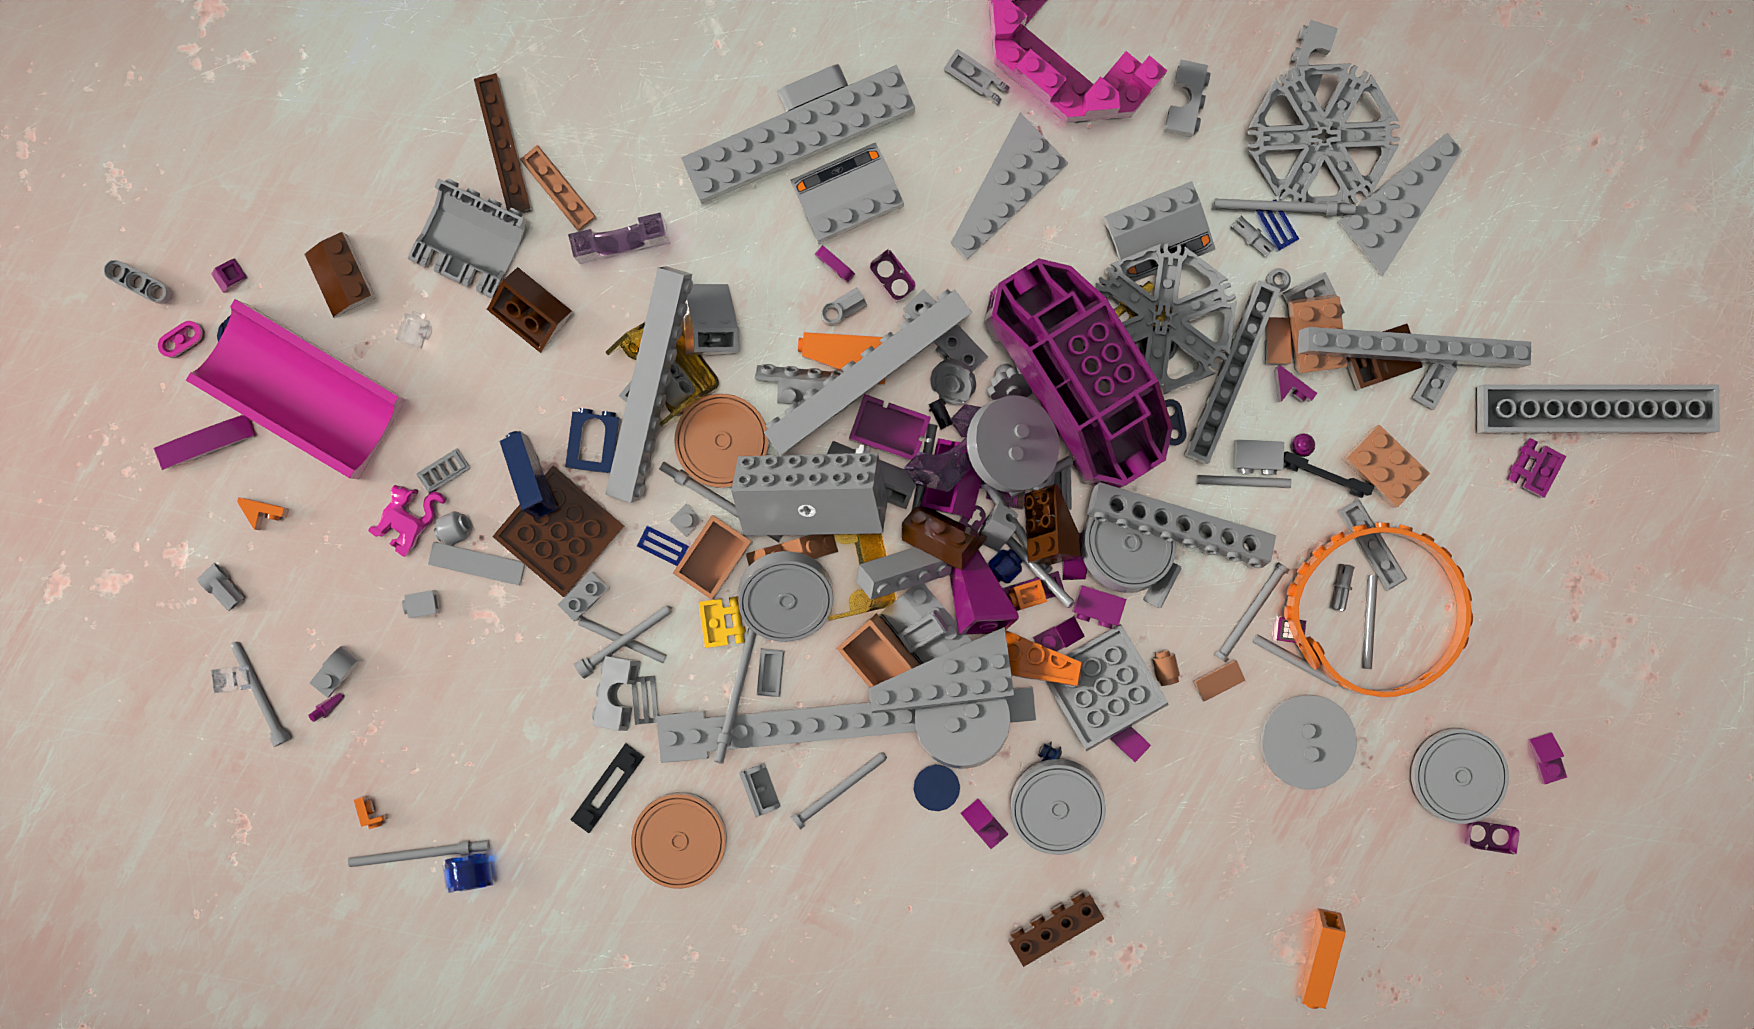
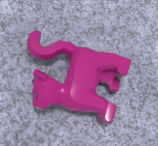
M394 485L390 490L392 494L391 502L383 510L378 525L371 526L368 531L375 537H382L391 528L400 533L399 537L392 539L390 545L396 548L395 551L406 557L415 546L418 536L433 521L435 516L432 506L433 502L437 501L444 504L445 497L438 492L429 493L423 503L425 516L420 518L405 509V506L414 499L418 490H410L404 486Z

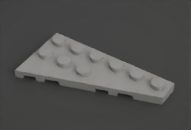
M1021 112L951 241V244L966 260L1068 164L1065 158Z
M1448 133L1356 206L1355 214H1347L1338 221L1340 226L1381 276L1388 269L1462 152L1461 148Z
M1005 627L870 687L869 695L872 713L1014 698Z

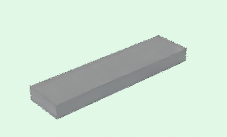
M1359 499L1338 511L1349 531H1353V526L1366 524L1367 528L1375 527ZM1371 533L1354 538L1386 591L1407 580L1406 575L1380 533Z
M433 542L428 565L519 586L525 564L520 561L438 542Z

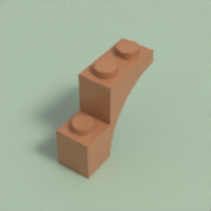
M818 534L746 553V557L750 566L759 558L775 552H798L815 559L836 553L838 549L833 534Z

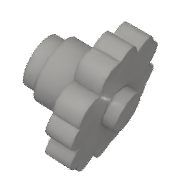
M1002 364L997 367L995 377L991 379L992 385L987 389L992 401L1012 395L1027 398L1032 394L1029 384L1018 367H1012L1010 364Z

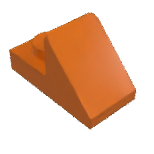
M238 497L237 500L254 530H260L264 513H266L265 518L279 521L280 517H287L289 508Z

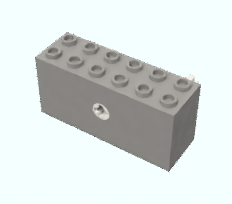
M860 445L859 448H856L855 454L738 456L731 492L744 536L883 533L888 496L878 453H870V448H865V445Z

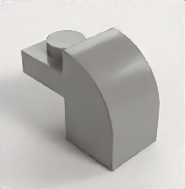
M340 646L322 664V668L310 681V684L329 698L341 682L352 674L362 659L347 647Z

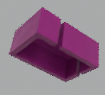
M864 394L849 440L916 462L922 441L918 439L919 437L924 438L931 417L892 403H888L887 408L883 407L884 400Z
M938 438L927 481L945 486L947 489L943 491L926 486L921 507L972 519L982 479L971 464L966 443Z

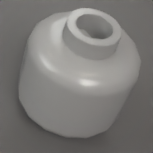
M453 511L437 519L434 533L439 541L446 545H453L468 537L471 525L466 515Z

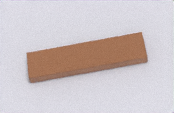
M538 145L520 158L521 162L578 232L597 218Z

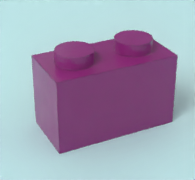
M1080 585L1072 612L1077 613V619L1089 622L1090 618L1100 620L1098 625L1112 629L1113 625L1119 626L1127 599Z

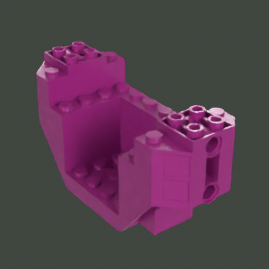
M1040 258L999 282L990 291L984 324L996 343L1001 340L1040 404L1051 417L1057 431L1075 458L1073 466L1083 482L1095 485L1101 482L1121 488L1164 462L1167 457L1173 426L1159 381L1107 298L1072 266ZM1073 340L1082 342V352H1077L1073 349ZM1087 360L1095 363V372L1092 373L1086 370L1085 362ZM1099 381H1105L1108 384L1109 391L1107 393H1102L1098 389Z

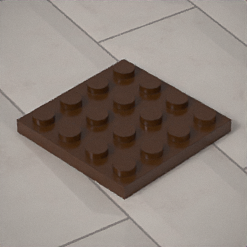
M553 465L544 476L559 510L537 520L522 511L519 504L492 537L562 597H565L625 526Z

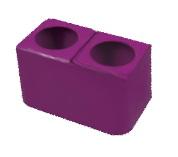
M889 248L870 263L871 271L896 303L916 288L913 278ZM882 261L892 263L894 267L892 275L889 277L880 276L877 271L879 263ZM898 279L904 280L908 285L907 292L901 296L895 295L891 288L892 283Z
M1475 821L1468 823L1465 844L1475 849L1515 855L1517 854L1520 832L1514 826ZM1475 825L1482 826L1486 832L1484 839L1479 842L1473 841L1470 838L1472 827ZM1504 829L1509 835L1507 843L1504 845L1494 843L1492 835L1495 830Z

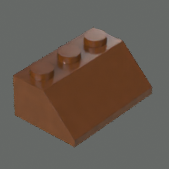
M344 232L320 241L304 254L333 317H337L376 299L349 237Z
M518 267L502 280L486 309L540 353L564 326L572 312L571 309Z
M914 507L902 522V541L961 571L987 539V536L935 510L925 507Z

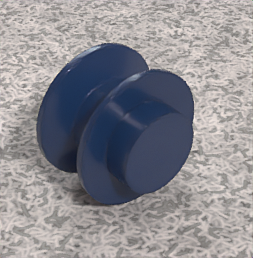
M1051 741L1048 745L1044 743L1038 753V756L1041 757L1040 762L1060 759L1062 754L1061 746L1054 749Z

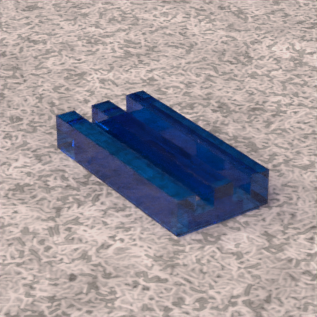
M1256 210L1255 213L1276 246L1277 251L1299 240L1284 211L1276 210L1291 236L1289 240L1271 210ZM1263 211H1266L1267 215L1269 216L1271 222L1273 223L1275 229L1277 230L1278 234L1280 235L1284 243L1281 244L1278 240L1276 234L1274 233L1265 215L1263 214Z
M648 525L637 544V547L675 566H678L689 548L688 545ZM651 532L681 547V552L647 536L648 533ZM646 540L678 556L677 560L644 545V541Z

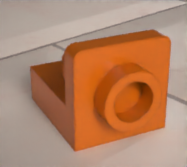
M1040 579L1009 589L1010 594H1008V598L1016 611L1047 602Z
M367 796L354 799L361 827L368 825V828L372 829L382 826V821L386 820L387 816L385 814L372 817L374 806L371 799L368 800Z

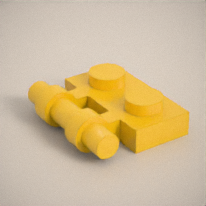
M738 596L729 597L730 607L723 608L722 598L699 602L705 648L729 645L728 635H734L735 644L745 643L743 633H746L745 626H742ZM726 614L732 615L733 628H726Z

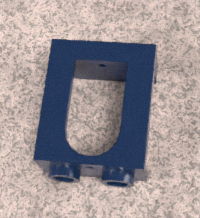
M579 408L578 412L572 411L565 467L610 474L621 418L616 417L615 412L602 411V415L592 414L593 410ZM591 418L600 419L605 425L601 462L578 460L582 428L584 423Z

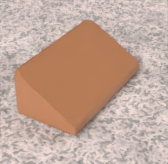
M1233 660L1197 678L1193 682L1202 700L1205 702L1246 680L1237 660Z

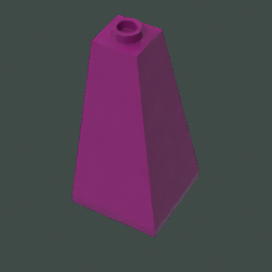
M979 549L962 571L952 566L950 580L959 635L990 634L1005 627L1006 631L1019 619L1016 609Z

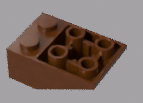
M1408 323L1383 331L1411 334ZM1346 357L1347 366L1356 390L1423 368L1422 363L1416 361Z
M1058 484L1026 493L1025 511L1028 563L1052 565L1080 557L1079 532Z

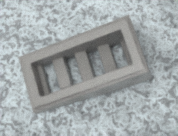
M456 448L416 475L428 493H432L468 470L470 466L458 448ZM453 457L461 467L458 470L450 460ZM445 462L453 472L450 475L442 465ZM436 468H439L442 475L444 476L442 480L435 472ZM428 473H430L436 481L435 484L432 485V483L430 482L429 478L427 477Z

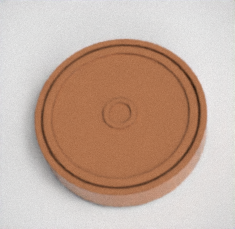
M730 394L705 396L691 404L678 421L674 438L678 460L684 470L698 482L715 488L732 487L738 456H767L769 439L763 433L767 430L766 423L753 405L738 396Z
M687 793L667 794L651 802L638 816L631 836L632 853L640 870L653 882L674 889L693 887L709 878L719 866L726 849L725 827L718 812L704 799Z

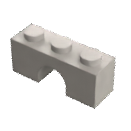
M1310 20L1307 26L1303 25L1299 35V39H1302L1300 48H1295L1291 60L1295 62L1293 69L1297 71L1298 75L1300 73L1296 66L1309 65L1308 58L1311 53L1318 52L1327 55L1331 51L1337 28ZM1288 70L1286 74V80H1290L1292 78V73L1290 72V70ZM1323 74L1311 75L1307 79V84L1314 96L1317 93Z
M1186 60L1179 61L1174 87L1187 91L1189 103L1183 107L1170 106L1164 132L1192 137L1194 131H1199L1201 118H1197L1198 111L1203 109L1206 95H1202L1203 87H1208L1211 74L1207 72L1208 65Z
M605 656L600 668L602 674L601 682L596 690L597 704L592 713L593 726L617 731H628L632 708L623 706L618 702L617 690L622 684H636L640 661Z

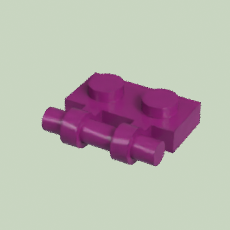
M1529 438L1526 446L1523 445L1520 451L1522 454L1517 463L1513 464L1510 470L1512 473L1508 480L1516 484L1520 476L1526 478L1522 486L1523 488L1545 498L1567 456L1546 445L1543 446L1539 453L1534 450L1538 442ZM1533 458L1536 461L1531 471L1524 469L1529 459Z

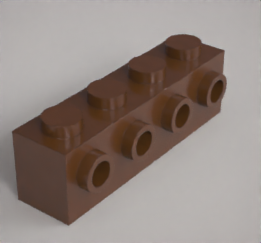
M1082 891L1071 898V903L1065 906L1063 903L1059 904L1051 910L1052 914L1045 918L1043 915L1030 922L1032 926L1025 930L1021 927L1010 934L1011 938L1008 941L1023 967L1104 920L1089 892L1084 894Z

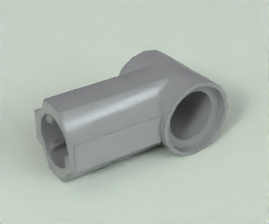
M856 287L835 301L827 303L822 309V321L828 326H835L841 320L867 306V303ZM828 309H835L839 316L834 320H830L826 317L825 312Z
M213 563L197 578V581L208 593H212L227 611H230L244 597L228 580L229 577L218 564Z

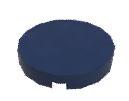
M934 764L926 766L918 773L914 780L913 790L915 798L921 806L931 811H942L948 809L956 802L959 797L960 784L953 770L945 765Z

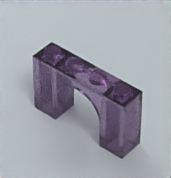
M661 212L639 217L638 223L613 231L594 232L592 229L568 234L573 257L580 264L670 242L666 221Z
M964 404L950 419L961 437H965L956 447L938 455L918 452L904 467L916 485L949 492L973 467L967 450V433L972 418L981 407Z

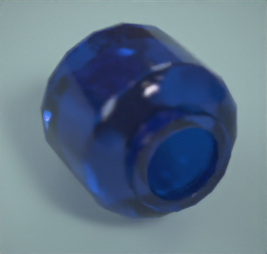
M1001 549L989 560L988 566L998 582L1002 581L1009 584L1022 572L1021 563L1023 561L1013 550Z

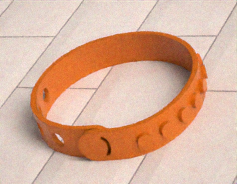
M1376 523L1375 527L1367 528L1366 524L1353 526V531L1345 534L1341 531L1330 537L1331 541L1329 543L1318 546L1312 552L1313 556L1307 562L1304 561L1297 570L1298 575L1294 582L1290 583L1287 591L1288 601L1287 606L1284 608L1285 620H1288L1289 628L1296 644L1309 665L1314 670L1320 668L1331 680L1345 689L1377 697H1397L1413 693L1426 687L1443 675L1467 646L1470 627L1473 623L1471 592L1466 586L1463 571L1452 560L1451 553L1446 548L1434 543L1435 539L1425 533L1420 535L1412 532V527L1400 524L1399 528L1390 527V523ZM1371 533H1388L1414 541L1429 551L1445 570L1453 587L1457 603L1455 633L1441 659L1416 680L1404 686L1388 690L1364 689L1340 676L1324 656L1325 651L1320 643L1315 642L1311 636L1305 637L1299 620L1300 599L1309 577L1317 566L1341 545L1354 538Z

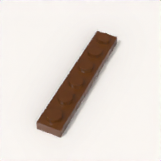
M494 73L475 78L474 83L507 211L510 208L519 212L532 210L498 75Z

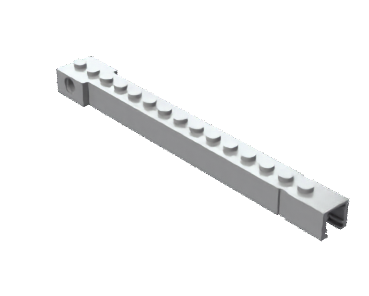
M1033 687L1013 688L1014 698H1006L1010 711V723L1036 720ZM870 702L736 714L731 732L732 741L727 750L916 732V709L872 713ZM705 710L657 715L661 763L708 759L709 751H717L718 744L716 742L719 733L722 732L726 715L706 717Z

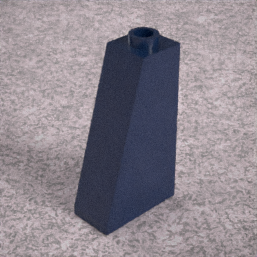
M521 431L508 433L505 436L506 438L499 442L522 511L539 520L559 509L528 436Z

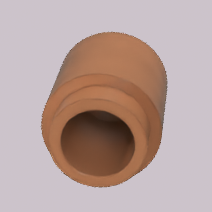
M1169 650L1157 652L1156 657L1152 658L1157 681H1160L1161 686L1178 683L1180 672L1175 653H1170Z

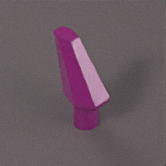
M341 693L318 704L316 710L309 714L310 720L315 722L321 717L326 718L343 699Z

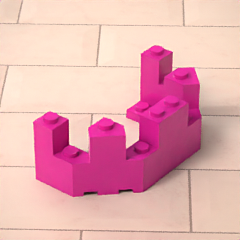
M989 0L994 64L1065 123L1131 118L1161 83L1168 71L1150 55L1143 63H1140L1130 53L1125 51L1103 78L1100 76L1093 84L1026 28V25L1048 0Z

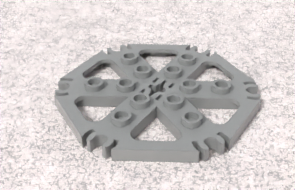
M1351 63L1297 65L1296 67L1300 75L1292 67L1289 69L1292 73L1290 80H1286L1282 74L1279 75V80L1283 83L1282 86L1275 78L1249 125V128L1258 127V131L1255 129L1248 131L1249 135H1257L1258 139L1255 143H1248V146L1251 148L1259 147L1258 150L1249 151L1277 197L1281 190L1284 189L1280 195L1281 200L1284 201L1288 194H1292L1293 200L1291 202H1298L1299 198H1301L1300 202L1327 203V201H1337V204H1351L1348 196H1350L1354 203H1358L1355 197L1358 191H1362L1366 197L1369 196L1367 189L1364 188L1366 185L1371 193L1374 191L1399 144L1392 145L1389 143L1390 141H1400L1399 137H1392L1390 134L1393 129L1400 128V125L1389 124L1392 121L1399 120L1374 77L1370 74L1369 79L1364 82L1369 72L1364 70L1360 77H1356L1355 71L1358 66L1353 65L1349 73H1347ZM1316 74H1336L1339 77V84L1323 111L1308 86L1307 79L1309 76ZM1362 92H1369L1381 110V118L1378 121L1346 123ZM1284 95L1287 97L1302 122L1301 125H1267L1265 117L1277 96ZM1323 129H1325L1326 133L1336 135L1326 138V142H1322V139L1318 137H1312L1321 134ZM1379 146L1382 153L1372 172L1367 176H1363L1345 147ZM1302 149L1288 176L1285 179H1278L1266 161V153L1269 150ZM1325 161L1339 184L1340 191L1335 196H1310L1308 189Z
M1161 243L1112 263L1111 266L1117 272L1115 273L1112 268L1107 267L1106 271L1111 274V278L1104 280L1102 277H1099V282L1105 287L1098 285L1096 282V289L1105 297L1112 296L1138 315L1122 323L1134 343L1148 338L1145 360L1158 379L1161 390V385H1165L1164 394H1167L1214 375L1215 372L1211 371L1208 366L1218 371L1220 367L1214 363L1216 358H1221L1224 361L1227 360L1226 355L1221 353L1220 350L1228 355L1230 354L1237 301L1227 303L1233 301L1236 295H1225L1224 290L1230 288L1231 283H1225L1220 286L1222 282L1228 281V279L1186 247H1184L1185 251L1183 256H1181V245L1177 246L1175 253H1170L1168 251V243H1166L1163 249L1164 253H1161ZM1148 260L1157 262L1158 270L1154 296L1127 277L1126 273L1129 268ZM1185 265L1194 266L1210 279L1211 284L1209 287L1178 299L1181 271ZM1163 307H1165L1166 317L1170 318V320L1165 321L1162 331H1160L1161 325L1159 320H1156V316H1161ZM1220 310L1225 315L1222 339L1219 342H1213L1188 322ZM1171 341L1198 361L1199 368L1197 371L1178 379L1169 378L1167 370Z

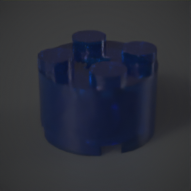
M486 853L468 855V860L463 861V857L445 859V864L442 865L446 893L493 886L490 859L486 857Z

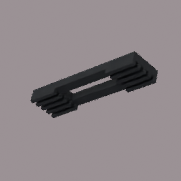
M1288 451L1284 452V463H1286L1285 467L1297 472L1299 468L1352 489L1350 494L1363 498V495L1369 496L1373 492L1375 487L1355 478H1343L1308 464V459Z
M625 743L570 820L587 833H590L641 763L644 756ZM618 767L624 774L601 806L596 809L591 805V802Z

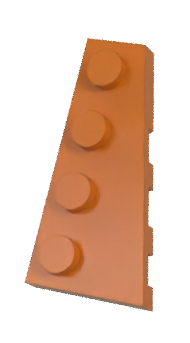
M1005 631L1011 676L1079 687L1082 662L1048 649L1017 634Z

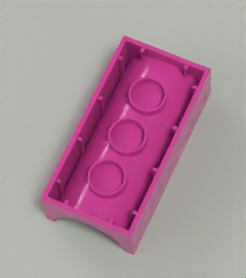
M234 299L230 306L231 316L219 342L205 362L197 370L190 372L186 381L346 477L359 479L407 399L250 305Z

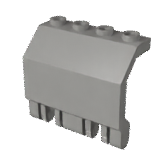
M446 178L445 181L438 179L435 188L438 190L435 205L421 234L415 240L408 260L417 264L420 262L421 266L426 267L433 252L436 251L440 253V256L435 263L434 272L439 274L441 271L442 276L457 283L462 282V285L468 287L477 270L483 274L476 286V291L479 293L483 292V295L493 298L520 247L527 221L522 218L523 213L513 208L507 211L501 208L502 203L492 198H489L488 201L479 198L480 193L467 188L464 191L458 188L459 183L449 178Z

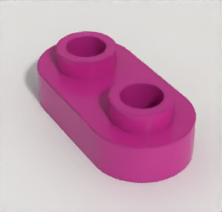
M185 321L159 339L158 350L166 357H177L202 339L203 330L198 323ZM190 329H193L195 331L193 337L188 336V331ZM170 342L175 343V348L173 350H169L168 348Z

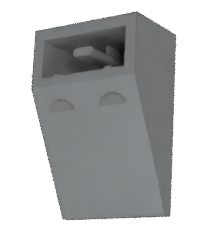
M693 284L692 290L687 296L686 304L688 308L684 316L685 355L733 354L739 352L738 326L728 284Z

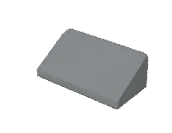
M1173 563L1167 574L1148 588L1143 600L1157 608H1162L1182 569L1181 566Z

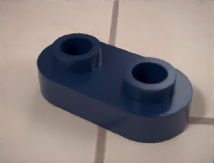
M1174 399L1165 400L1166 407H1171L1174 410L1173 415L1170 416L1173 426L1172 430L1178 432V437L1176 439L1171 438L1169 445L1177 446L1186 439V426L1180 403Z

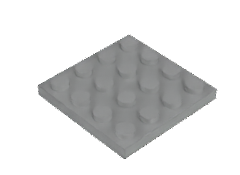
M1121 624L1066 655L1083 663L1079 687L1046 682L1086 752L1169 705Z

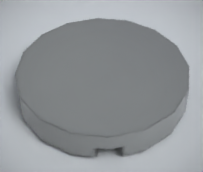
M946 359L941 361L931 373L930 380L934 392L937 391L940 395L939 398L947 403L962 404L975 393V375L961 361Z

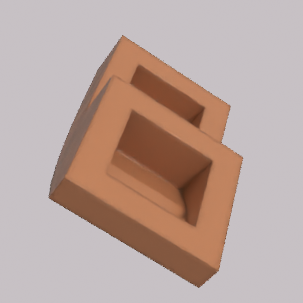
M1269 317L1265 332V341H1267L1266 364H1291L1290 319Z

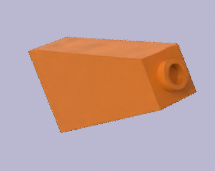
M803 332V338L798 340V352H802L803 358L843 371L841 368L852 360L855 363L863 358L860 354L871 346L876 349L882 344L880 339L883 337ZM885 378L877 385L885 386Z
M1318 908L1300 993L1302 1004L1312 1009H1326L1346 934L1341 913Z

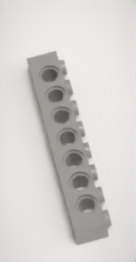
M1260 280L1255 283L1232 338L1230 354L1226 353L1227 360H1223L1184 456L1204 464L1210 462L1281 289Z
M1101 482L1092 490L1087 515L1094 517L1095 520L1100 522H1113L1120 528H1133L1143 535L1153 534L1159 536L1163 541L1183 543L1182 545L1186 548L1203 549L1207 554L1223 555L1228 560L1234 562L1243 561L1253 568H1262L1272 560L1276 539L1274 534ZM1111 503L1116 504L1119 511H1115L1111 507ZM1133 510H1137L1141 518L1136 517ZM1156 517L1162 519L1163 525L1156 521ZM1178 523L1184 526L1185 531L1179 529ZM1200 530H1203L1207 534V538H1204L1200 534ZM1222 536L1228 539L1229 545L1223 542ZM1244 543L1250 546L1251 551H1248L1244 547Z

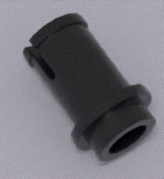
M941 398L928 404L930 407L929 412H933L940 430L954 423L945 407L946 402H943Z

